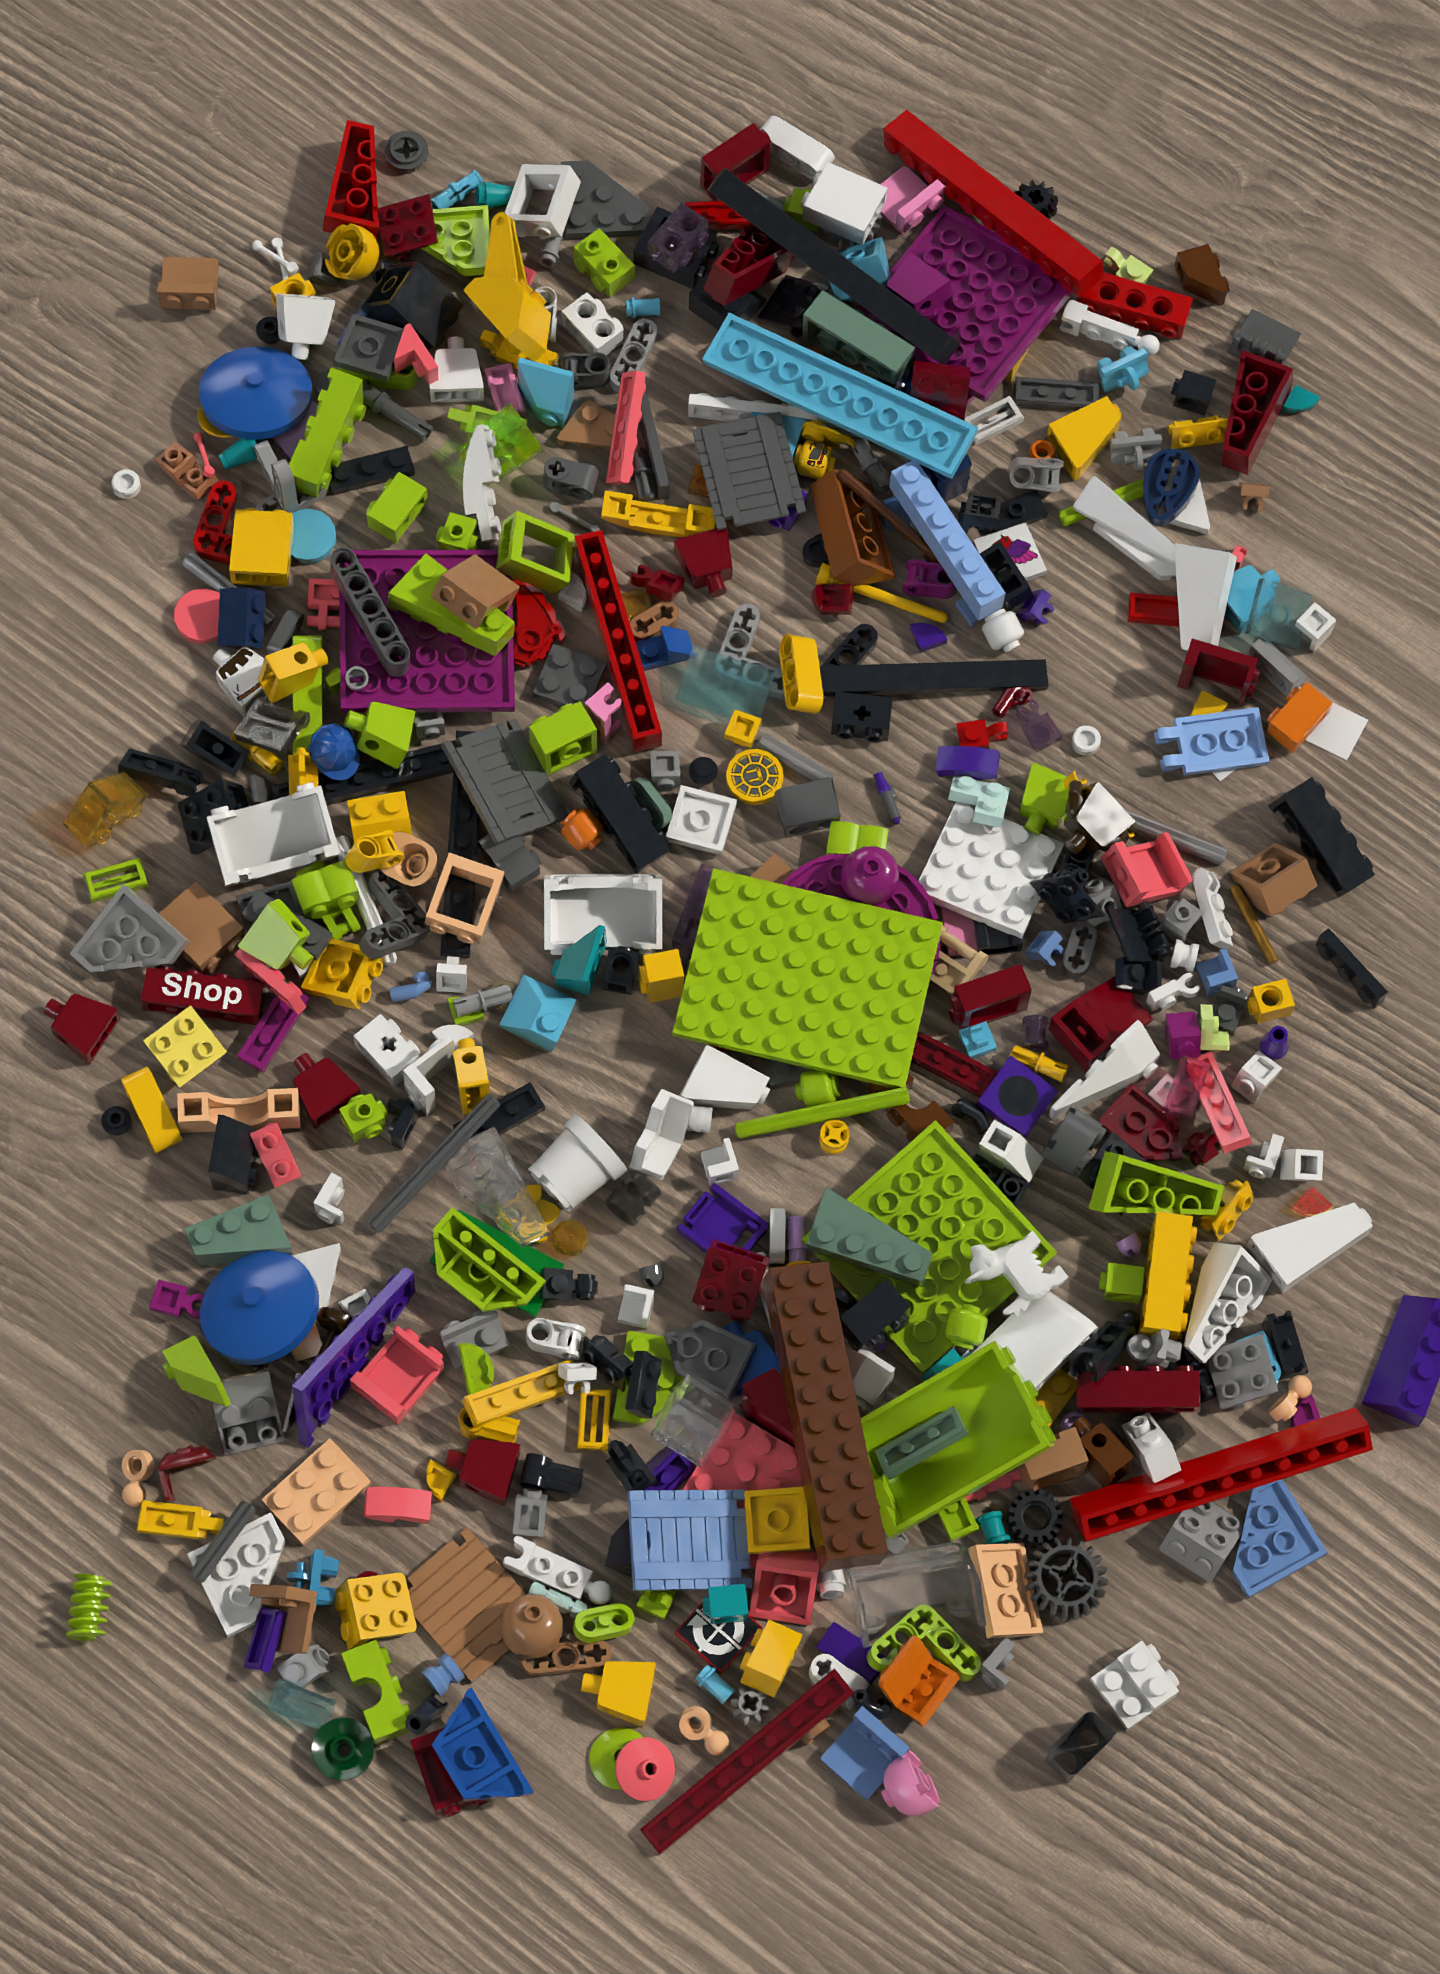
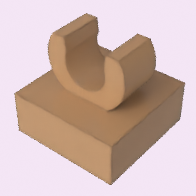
M1239 482L1238 494L1244 496L1241 501L1242 508L1247 510L1248 501L1256 499L1258 502L1257 510L1262 511L1264 501L1261 497L1269 498L1270 486Z

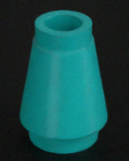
M485 181L483 184H477L476 204L477 206L488 205V209L508 205L514 187Z
M239 438L224 450L223 453L219 454L218 457L226 470L255 461L257 458L253 445L257 443L252 439Z

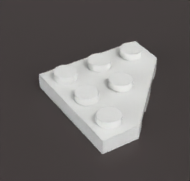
M271 1512L245 1525L205 1582L201 1583L228 1638L256 1624L263 1605L260 1604L261 1598L249 1596L251 1584L270 1585L281 1556L285 1539ZM210 1543L187 1554L192 1566L196 1564Z

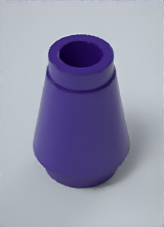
M1275 1026L1267 1032L1259 1043L1261 1052L1273 1060L1284 1057L1289 1049L1287 1030L1282 1026Z

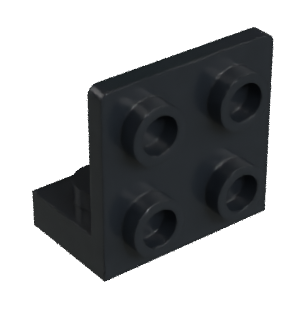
M222 778L196 792L194 795L178 802V809L191 854L197 855L214 846L206 818L212 815L211 810L223 806H228L229 811L249 807L243 785Z

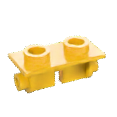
M1214 415L1212 417L1199 418L1197 423H1193L1192 420L1173 421L1172 424L1168 425V434L1172 436L1171 449L1224 442L1227 418Z
M303 747L297 748L295 754L288 755L289 796L297 792V786L312 782L314 787L319 786L318 768L311 759L308 749Z
M1237 1179L1229 1182L1224 1188L1220 1201L1224 1206H1219L1217 1215H1203L1201 1217L1202 1222L1200 1226L1207 1232L1213 1229L1217 1241L1220 1242L1225 1234L1232 1231L1236 1220L1242 1212L1248 1210L1251 1206L1254 1195L1249 1182L1245 1181L1243 1184Z

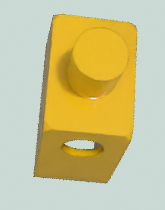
M305 643L291 646L265 656L258 681L272 704L313 683L318 668L328 664V657L322 648L311 652Z
M472 1038L459 1040L457 1042L458 1049L453 1051L455 1074L463 1115L469 1114L487 1094H490L483 1049L481 1046H475Z
M607 1661L604 1664L602 1676L584 1673L581 1692L598 1695L597 1710L644 1727L656 1663Z

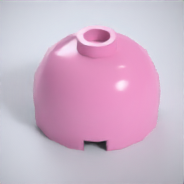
M908 1751L902 1758L898 1757L889 1764L883 1777L885 1790L881 1791L890 1808L895 1806L899 1812L907 1816H921L938 1808L940 1799L930 1775H925L919 1768L923 1764L912 1751Z

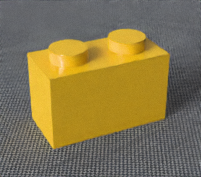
M674 949L643 955V966L638 967L640 975L638 980L641 994L647 993L648 1002L652 1003L681 997L684 988V973L679 950Z
M769 1619L764 1630L758 1628L751 1643V1646L755 1647L753 1652L747 1651L739 1667L744 1670L740 1683L775 1698L798 1650L803 1634Z

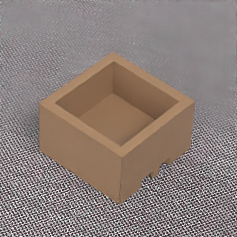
M1076 1427L1055 1434L1056 1441L1052 1448L1015 1468L1018 1469L1021 1475L1020 1482L1025 1493L1028 1492V1489H1034V1492H1037L1039 1489L1043 1490L1083 1476L1089 1460Z

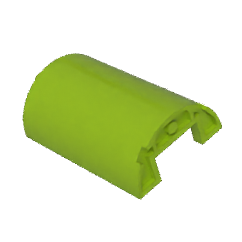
M993 1341L861 1418L876 1496L880 1506L882 1525L888 1538L894 1539L1054 1446L1056 1438L1048 1426L1052 1419L1043 1405L1039 1407L1035 1399L1038 1396V1392L1030 1379L1024 1380L1014 1364L1016 1359L1008 1346L1002 1348L996 1341ZM954 1406L959 1411L969 1435L889 1480L883 1472L875 1450Z

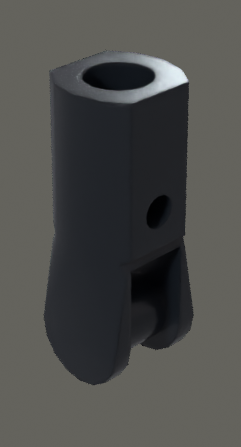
M433 1692L406 1718L405 1727L415 1735L421 1734L434 1721L439 1719L449 1705L447 1702L442 1703L436 1699V1694Z

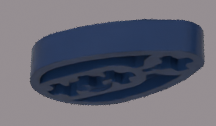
M1165 449L1153 455L1147 464L1143 482V502L1148 520L1155 526H1165L1177 518L1194 496L1200 472L1196 460L1189 453L1180 449ZM1175 460H1180L1176 476L1173 479L1172 488L1169 492H1166L1164 487L1168 483V474L1172 471V463ZM1164 502V513L1161 516L1156 515V511L1161 508Z

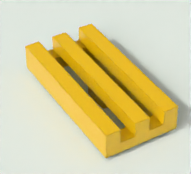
M590 1389L589 1393L581 1392L577 1450L589 1449V1451L602 1450V1452H608L611 1390ZM587 1396H593L590 1442L584 1441ZM599 1396L605 1397L602 1442H596Z

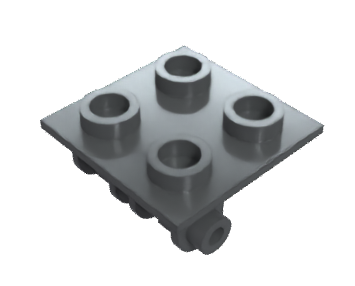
M1252 309L1240 330H1236L1227 353L1240 359L1241 351L1244 350L1283 365L1301 333Z

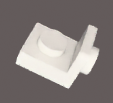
M1258 1051L1241 1068L1231 1087L1250 1102L1255 1103L1263 1090L1278 1076L1282 1067Z
M1273 1134L1270 1143L1264 1141L1259 1158L1248 1155L1243 1170L1248 1171L1255 1178L1264 1179L1267 1177L1271 1179L1285 1137Z
M332 1172L315 1199L314 1208L321 1220L329 1224L336 1222L341 1225L344 1221L343 1211L334 1207L333 1204L337 1206L340 1203L345 1190L343 1189L342 1178Z

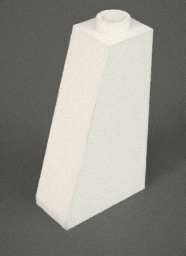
M1175 543L1181 649L1188 652L1192 638L1218 646L1237 556L1230 552Z
M1351 1203L1257 1233L1250 1238L1247 1247L1265 1271L1273 1278L1274 1283L1281 1292L1284 1293L1368 1236L1373 1227L1371 1224L1372 1220L1366 1210L1363 1208L1359 1209L1355 1203Z

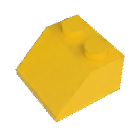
M405 791L347 800L354 844L361 836L377 834L385 830L412 835Z

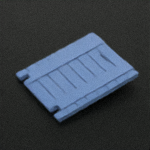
M745 1490L628 1491L633 1591L708 1590V1587L745 1584L746 1589H751V1578L741 1577V1570L751 1569L750 1554H748L746 1512L743 1508L737 1509V1501L745 1500Z

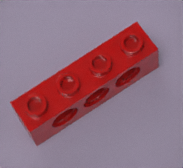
M1103 272V278L1080 298L1077 296L1076 301L1088 305L1087 310L1133 325L1139 330H1150L1161 333V335L1167 338L1182 339L1193 298ZM1107 296L1110 297L1111 300H1105L1102 297ZM1128 304H1135L1138 307L1133 308L1130 307ZM1155 312H1163L1165 315H1158Z

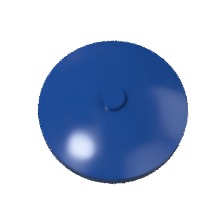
M268 347L236 349L216 359L204 372L199 385L200 405L208 421L228 435L252 440L272 438L290 431L307 415L312 404L311 378L306 368L296 358L281 350Z
M260 1251L240 1257L216 1275L204 1294L200 1309V1323L204 1336L219 1355L234 1363L259 1365L277 1360L295 1349L312 1329L319 1310L318 1287L306 1266L289 1254L277 1251Z

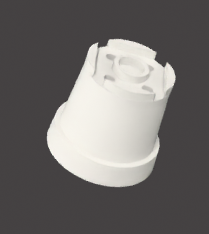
M575 1113L564 1124L565 1130L528 1168V1171L531 1172V1175L550 1197H553L555 1200L558 1199L560 1201L558 1205L567 1213L571 1212L579 1203L610 1179L615 1181L628 1171L624 1163L608 1144Z

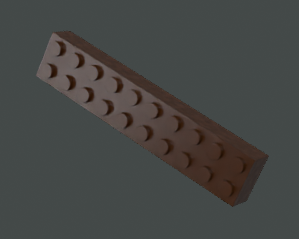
M819 1262L769 1268L762 1284L820 1572L879 1565L888 1554L829 1263Z

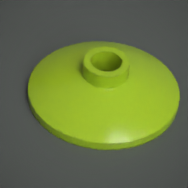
M618 1727L603 1732L595 1740L591 1747L589 1762L593 1775L602 1785L613 1790H622L615 1775V1754L631 1740L643 1737L641 1734L629 1728ZM648 1763L645 1767V1771L647 1774L649 1773L651 1768L650 1763Z

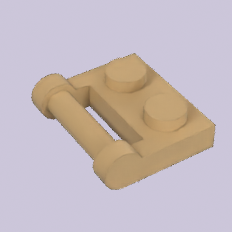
M942 925L940 933L941 942L971 961L968 967L965 968L939 951L937 964L930 981L953 995L954 987L973 980L978 971L986 964L989 956L982 951L977 952L950 934L948 928Z

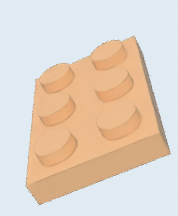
M329 1438L261 1501L304 1546L372 1483Z
M1024 1543L981 1544L968 1548L987 1639L1028 1637L1042 1634L1043 1629L1037 1601L1032 1602L1030 1600L1035 1591L1025 1590L1026 1585L1031 1583L1032 1579L1024 1578L1025 1572L1030 1571V1568L1027 1566L1028 1559Z

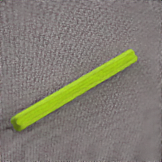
M902 1087L745 1120L735 1124L736 1135L738 1138L743 1139L910 1103V1095L908 1089Z

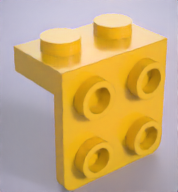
M402 1573L348 1579L335 1590L334 1605L340 1613L342 1622L340 1632L342 1639L346 1641L348 1650L363 1645L371 1639L411 1634L416 1630L417 1626L407 1582Z

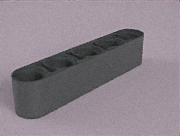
M346 547L337 548L332 552L330 558V573L385 671L392 676H403L407 673L410 666V650L355 553ZM341 562H346L349 564V566L346 568H341L337 566V564ZM357 585L363 589L361 591H353L350 588ZM366 609H373L376 611V613L368 615L363 611H365ZM385 632L390 636L388 638H380L377 634ZM393 656H400L403 658V660L400 662H394L390 658Z

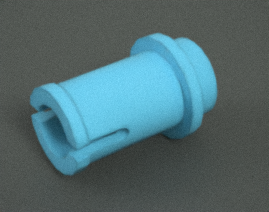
M631 297V300L625 301L626 317L635 319L636 316H660V299L635 300L634 297Z
M707 1665L695 1679L699 1682V1687H705L722 1705L734 1693L735 1689L715 1672V1667L711 1668Z

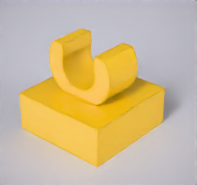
M735 709L725 731L724 739L751 748L762 719Z

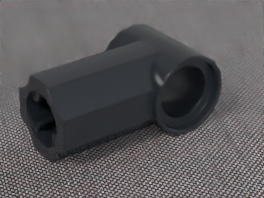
M528 1453L526 1454L519 1485L524 1488H537L542 1491L547 1489L578 1497L584 1469L555 1463L549 1457L540 1454Z

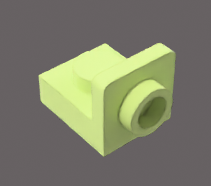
M1200 1004V1050H1207L1209 1052L1228 1051L1230 1048L1228 1031L1219 1030V1017L1213 1016L1212 1005Z

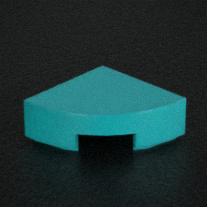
M1295 385L1283 405L1282 411L1296 414V412L1311 410L1318 404L1320 396Z

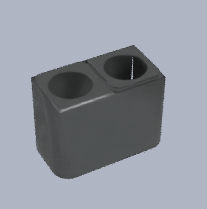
M827 777L784 787L774 792L773 799L786 838L829 828L831 821H840L841 814L833 778Z
M1086 1712L1052 1745L1045 1761L1069 1783L1087 1765L1086 1760L1090 1762L1113 1739L1112 1737L1116 1733L1096 1713ZM1091 1730L1097 1734L1099 1743L1095 1750L1086 1752L1079 1748L1077 1736L1081 1731ZM1068 1751L1076 1757L1077 1766L1074 1771L1066 1773L1055 1762L1056 1756L1059 1753Z

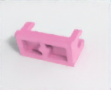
M609 683L605 684L585 702V709L597 728V738L604 745L609 742V737L621 726L620 719L611 725V715L620 707L621 699L618 698L611 704V693L614 688Z

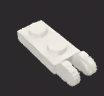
M1197 868L1192 876L1199 908L1203 912L1202 918L1209 942L1221 949L1233 947L1231 940L1233 932L1229 922L1225 920L1223 913L1225 909L1224 901L1217 893L1220 888V883L1217 880L1218 877L1213 872H1209L1204 868Z

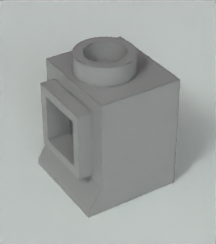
M1184 898L1180 902L1176 900L1164 915L1163 924L1159 928H1162L1163 933L1172 940L1176 941L1178 939L1185 943L1189 930L1192 927L1194 929L1198 927L1203 912Z

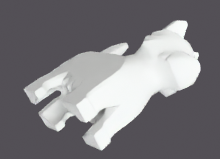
M1031 1231L1023 1240L1000 1247L997 1250L992 1251L984 1244L972 1246L970 1250L973 1260L969 1265L971 1276L967 1278L965 1283L970 1284L976 1281L990 1280L1000 1275L1005 1276L1018 1293V1297L1003 1310V1314H1014L1018 1317L1020 1311L1025 1312L1030 1303L1044 1298L1050 1290L1058 1288L1068 1279V1276L1060 1265L1054 1268L1051 1274L1042 1273L1043 1268L1039 1266L1041 1261L1037 1260V1255L1032 1253L1039 1246L1041 1240L1034 1231Z

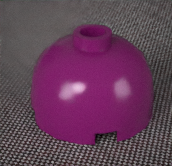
M863 846L854 850L846 858L841 869V886L845 894L852 901L878 906L887 902L895 894L899 882V868L894 857L888 851L877 846Z

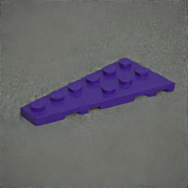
M403 1267L396 1276H392L388 1280L386 1287L378 1295H374L370 1299L368 1306L359 1315L357 1314L352 1318L349 1326L341 1334L333 1338L330 1346L322 1354L315 1357L312 1365L305 1373L300 1374L294 1380L292 1390L300 1444L308 1448L315 1440L312 1437V1433L319 1423L326 1424L330 1418L329 1412L335 1399H343L351 1387L350 1379L357 1371L361 1372L369 1361L365 1355L373 1344L377 1347L384 1339L383 1333L388 1321H396L415 1293L413 1271Z

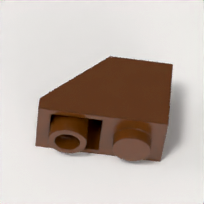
M1209 244L1177 252L1174 267L1183 289L1216 305H1223L1229 292V284L1227 278L1221 276L1218 256L1216 253H1212Z

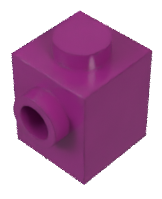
M1195 1011L1166 1014L1165 1039L1170 1059L1200 1057L1201 1032Z

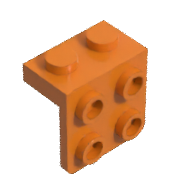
M913 1635L902 1644L898 1655L890 1666H887L882 1671L878 1685L897 1712L924 1727L960 1677L957 1672L933 1659L921 1639Z

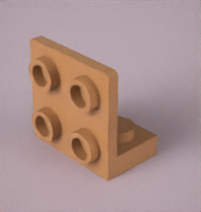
M251 1584L249 1596L261 1598L260 1604L273 1606V1609L287 1612L276 1652L306 1654L311 1641L313 1614L316 1610L317 1592L286 1585Z

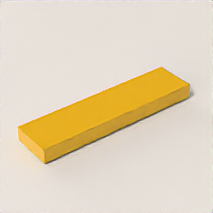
M569 1359L558 1364L573 1363V1361ZM558 1364L465 1396L462 1402L474 1428L567 1395L568 1393L564 1389L566 1380L558 1376ZM580 1382L574 1384V1392L581 1390Z

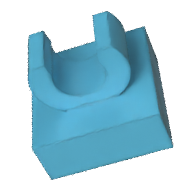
M986 1021L958 1032L966 1055L972 1059L997 1050L996 1043Z

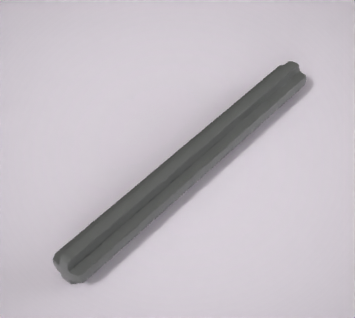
M487 1094L368 1219L367 1223L378 1233L382 1232L500 1107L499 1101L491 1094Z

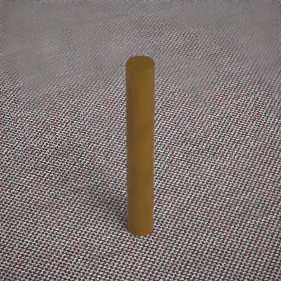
M1240 885L1232 886L1229 891L1268 965L1276 963L1279 959Z

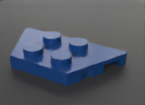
M471 1687L466 1691L464 1698L451 1714L443 1730L436 1737L432 1748L464 1801L532 1795L534 1791Z

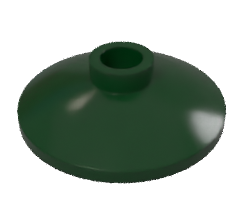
M344 1717L336 1718L326 1722L316 1732L311 1746L312 1758L318 1770L326 1777L338 1781L351 1780L363 1774L370 1766L374 1756V1741L369 1730L359 1721ZM346 1746L350 1751L347 1756L342 1757L338 1755V1749Z

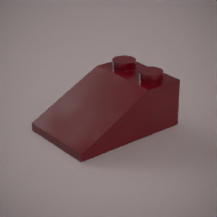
M774 1367L742 1385V1395L740 1396L742 1403L739 1404V1407L747 1420L752 1419L756 1426L795 1448L782 1379Z

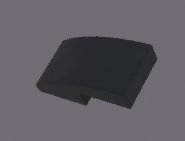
M979 1154L973 1155L972 1160L1016 1207L1029 1183L1006 1168L1001 1170Z

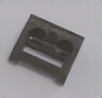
M258 697L233 734L237 741L285 755L300 731L308 726L310 713L303 710L296 712L270 704L267 699ZM267 714L273 717L289 721L290 723L287 724L264 716Z

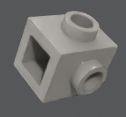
M1100 877L1090 880L1083 887L1085 892L1105 914L1104 917L1085 920L1095 927L1102 922L1110 921L1106 911L1107 908L1123 909L1120 902L1121 897L1114 883L1111 884Z

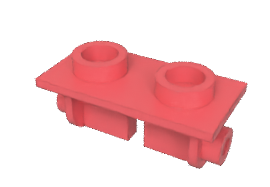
M272 1122L262 1126L261 1129L250 1133L274 1188L302 1176L277 1122L273 1124Z

